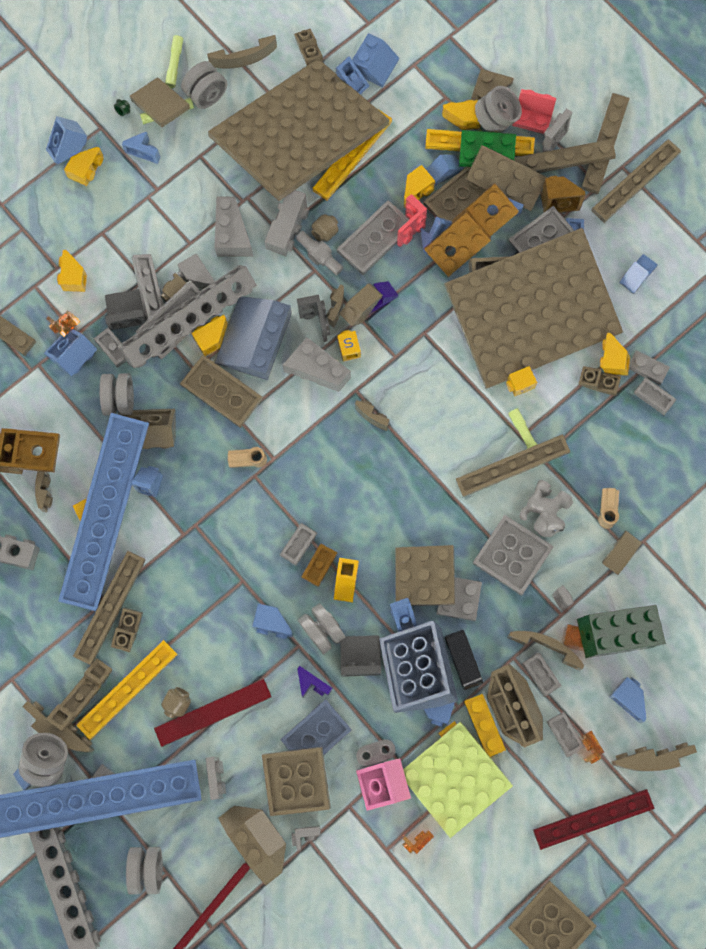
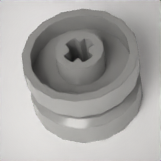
M203 61L196 64L186 73L182 80L181 88L198 108L206 109L223 96L228 83L222 74L217 72L212 63Z
M497 86L477 101L475 114L485 130L501 133L520 119L522 107L514 92L505 86Z
M121 373L117 379L113 374H102L99 393L103 415L110 416L111 413L116 414L117 409L121 415H131L134 406V389L131 374Z
M319 603L312 608V614L317 620L316 622L307 614L300 617L298 622L324 655L332 649L327 636L337 644L346 637L334 617Z
M37 733L30 736L24 742L18 765L20 776L29 784L39 787L50 786L56 783L63 774L68 755L67 745L61 738L50 733Z
M131 847L128 851L126 866L128 894H141L144 888L147 894H159L163 874L161 847H149L146 853L142 847Z

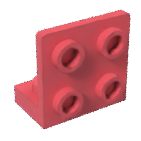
M521 89L519 101L522 107V114L520 119L513 123L512 126L544 134L549 127L556 98L549 94L543 95L532 90Z
M412 194L406 198L405 216L410 220L398 230L397 245L399 247L403 244L407 245L415 233H420L421 228L424 229L426 227L427 208Z

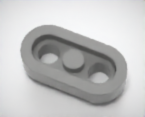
M385 739L363 746L357 751V761L362 766H371L389 760L395 754V745L390 740ZM383 746L389 747V752L387 754H384L382 752ZM368 752L370 758L364 760L362 757L363 753Z

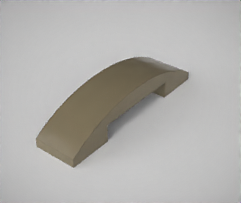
M272 35L258 39L259 46L228 55L225 54L224 49L208 53V61L215 68L222 69L251 65L264 59L277 48L276 36Z
M513 631L508 634L507 638L524 646L528 644L530 639L564 655L561 663L580 671L584 667L582 661L571 649L549 636L531 631Z
M96 658L85 671L84 677L45 720L59 731L65 730L93 699L109 677L112 668Z

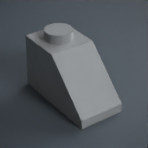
M197 254L177 264L179 268L178 275L186 282L192 281L197 288L204 289L215 282Z

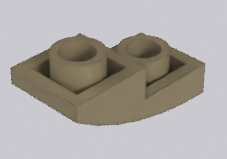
M311 28L294 34L306 66L318 59L323 61L322 53L317 46L316 38Z
M341 284L330 295L331 306L333 307L329 309L326 315L329 325L333 328L339 320V313L342 311L344 304V286Z
M583 366L578 384L598 392L617 396L621 376L603 373L601 369Z
M356 400L355 409L364 419L382 430H388L390 419H387L386 415L381 413L373 414L374 406H372V403L366 400Z
M37 471L35 481L36 502L38 508L42 512L47 513L48 508L51 507L53 502L52 494L46 490L50 485L51 478L47 472Z
M625 530L614 544V548L602 561V564L619 575L642 542Z
M123 608L111 647L131 652L143 612Z

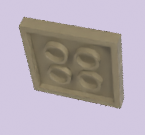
M453 545L395 548L396 602L408 598L411 606L455 605V557Z
M322 747L262 755L270 816L329 810L331 808Z
M548 881L508 928L529 949H577L596 928V925L551 881Z

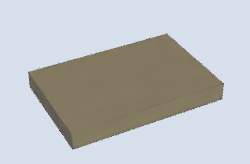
M158 77L130 95L131 101L161 127H164L190 109L189 103Z

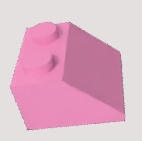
M400 758L356 771L367 811L411 799Z

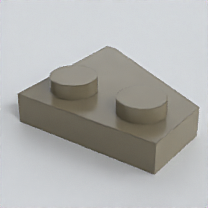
M481 69L471 100L481 99L497 86H511L514 78Z

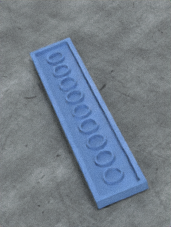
M114 413L110 414L58 602L96 611L99 607L149 423Z
M196 759L0 795V838L202 801Z

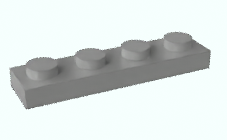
M151 254L133 255V267L147 321L163 306Z

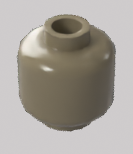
M323 214L312 224L311 233L316 240L328 242L339 230L338 221L332 215Z
M180 687L169 689L161 703L162 708L165 710L164 714L170 718L184 716L191 703L190 694Z

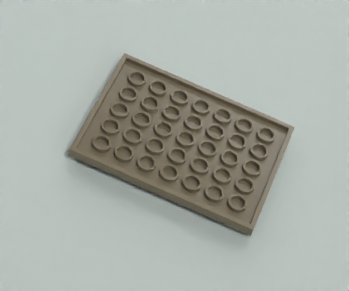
M318 59L209 130L208 136L271 195L280 201L388 126L389 119Z
M583 227L444 283L485 389L507 381L508 375L528 366L533 370L597 344L606 339L607 333H611L613 336L623 333Z

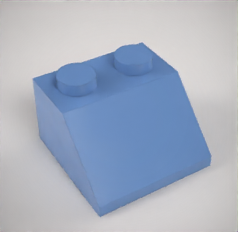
M368 33L352 61L366 80L383 87L398 63L399 57L384 40Z
M56 116L46 150L53 161L59 164L81 152L82 147L87 142L86 133L77 121Z
M69 327L44 354L65 373L72 376L81 370V366L94 356L97 348L83 334Z

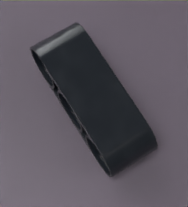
M460 630L446 635L445 641L463 689L467 690L483 684L465 631Z

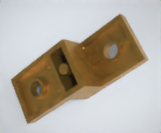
M494 183L452 220V224L428 244L424 250L449 277L491 241V236L513 218L519 210ZM490 205L498 207L496 214L491 215L488 213L487 209ZM453 246L456 252L453 255H447L445 253L446 247Z
M1 428L0 472L22 474L23 470L55 473L60 434ZM42 447V453L34 456V448Z

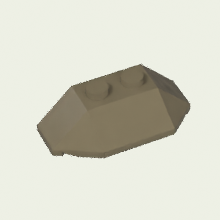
M511 664L491 673L487 698L502 733L524 748L542 741L543 717L527 680Z
M233 806L218 818L230 840L265 886L283 872L286 842L263 810Z

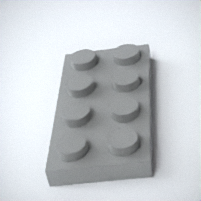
M387 201L337 248V252L364 275L397 244L398 230L410 219L390 201Z
M188 281L135 332H140L200 292L192 281ZM206 303L201 307L202 312L207 308ZM191 313L187 314L186 316L187 322L190 321L192 318ZM176 323L172 324L171 332L176 330ZM161 334L156 335L155 342L161 340ZM182 336L177 339V343L173 346L164 348L158 357L162 360L185 337Z

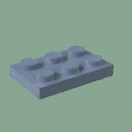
M325 699L280 740L289 751L322 747L323 755H325L352 729Z

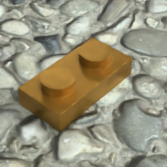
M320 543L301 578L319 587L338 553Z

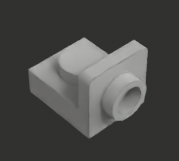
M320 826L296 828L295 833H292L293 846H296L297 850L302 849L301 837H304L305 841L317 840V836L321 835Z

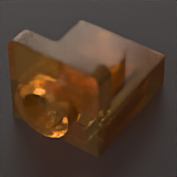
M68 310L57 321H54L49 316L46 318L50 323L48 327L55 334L59 332L63 337L80 323L78 318Z
M588 731L582 735L584 738L582 743L587 751H592V754L583 758L584 763L590 761L593 764L601 759L600 755L604 751L593 732Z
M422 830L414 838L416 841L414 845L406 836L402 838L405 841L402 845L410 854L413 851L417 854L434 836L429 830L426 833Z

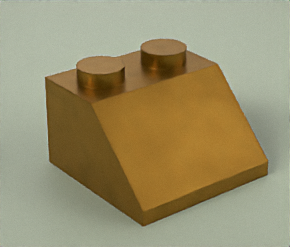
M564 176L545 178L541 192L543 212H546L552 206L559 213L580 211L586 195L585 191Z

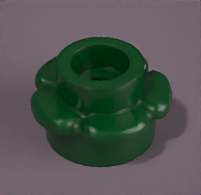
M117 99L114 109L118 115L125 116L130 113V104L126 100Z

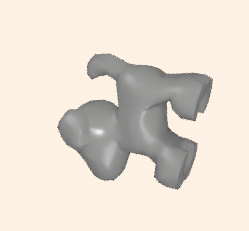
M539 480L534 494L528 499L527 505L520 511L519 517L526 521L529 512L539 513L540 516L533 526L534 529L543 537H552L565 529V523L557 516V512L561 508H570L573 501L572 497L564 491H560L553 499L545 498L552 492L549 489L551 486L548 482Z

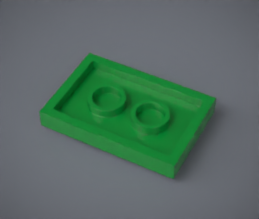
M462 130L459 167H471L481 145L514 161L516 134Z

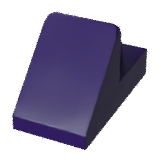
M389 281L373 284V287L383 296L370 314L399 297Z
M301 666L297 668L302 698H304L312 685L314 686L313 690L322 697L324 694L330 695L333 690L332 687Z

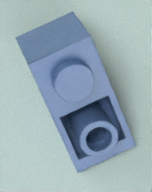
M258 604L252 626L254 629H257L256 633L268 635V632L275 633V637L281 639L293 636V632L278 608Z

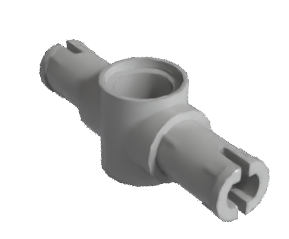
M304 231L297 235L296 240L307 249V255L316 265H325L336 276L343 270V266L332 257V251L326 243L314 241Z

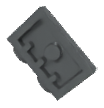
M139 289L105 295L107 308L105 320L110 330L140 326L146 322Z
M319 294L298 298L297 305L300 319H312L318 315L323 341L327 342V336L330 335L328 318H326L324 300L320 301Z
M378 635L346 636L340 642L341 677L381 675L380 637Z

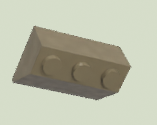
M175 409L133 410L131 415H122L149 423L142 449L174 447L176 439Z

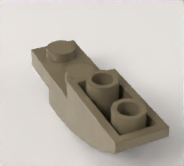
M27 701L22 706L36 719L31 727L38 733H50L58 736L65 742L68 749L90 753L94 751L91 747L93 743L86 736L81 737L77 733L78 728L71 723L61 732L45 720L48 716L43 712L45 708L39 702Z
M687 742L676 745V750L670 752L668 748L657 751L656 756L654 749L647 750L645 746L635 749L636 754L628 756L627 752L616 755L617 760L611 762L613 766L632 771L669 770L681 767L678 758L697 753L695 745L688 746Z

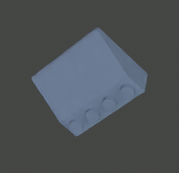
M241 296L236 304L215 364L268 380L292 315L291 305L274 300Z
M434 620L379 639L393 711L395 713L436 708L458 701L442 628Z

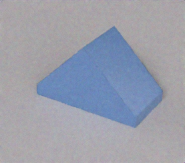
M440 154L426 168L427 172L435 180V186L457 175L464 169L459 167V160L456 155Z

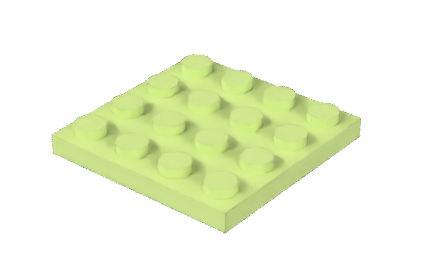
M461 721L403 769L407 785L450 838L513 787L512 783Z

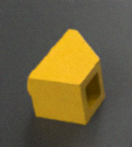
M466 100L459 103L449 102L443 105L442 117L461 130L481 128V124L475 114V105L478 100Z
M95 147L72 156L64 169L67 177L87 186L94 179L98 166H101L104 156L101 149Z
M422 165L407 175L404 195L405 209L406 198L411 194L419 201L423 196H429L434 191L435 180Z
M63 250L62 256L59 257L61 272L57 276L58 285L61 286L63 291L85 292L87 274L84 268L67 250Z
M224 315L214 317L210 323L198 326L191 333L204 356L210 355L221 347L227 328V320Z
M607 333L606 339H603L604 357L600 359V367L604 373L628 376L630 356L611 333Z
M339 558L334 600L353 603L359 567L358 560Z

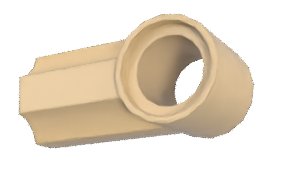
M259 447L228 451L229 468L250 466L260 468L267 462L266 454ZM255 454H262V458L259 461H253Z
M615 488L602 489L598 522L605 529L612 528L619 519V490ZM604 515H610L613 521H607Z

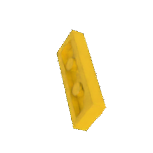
M483 694L465 700L464 704L485 752L491 757L506 751Z

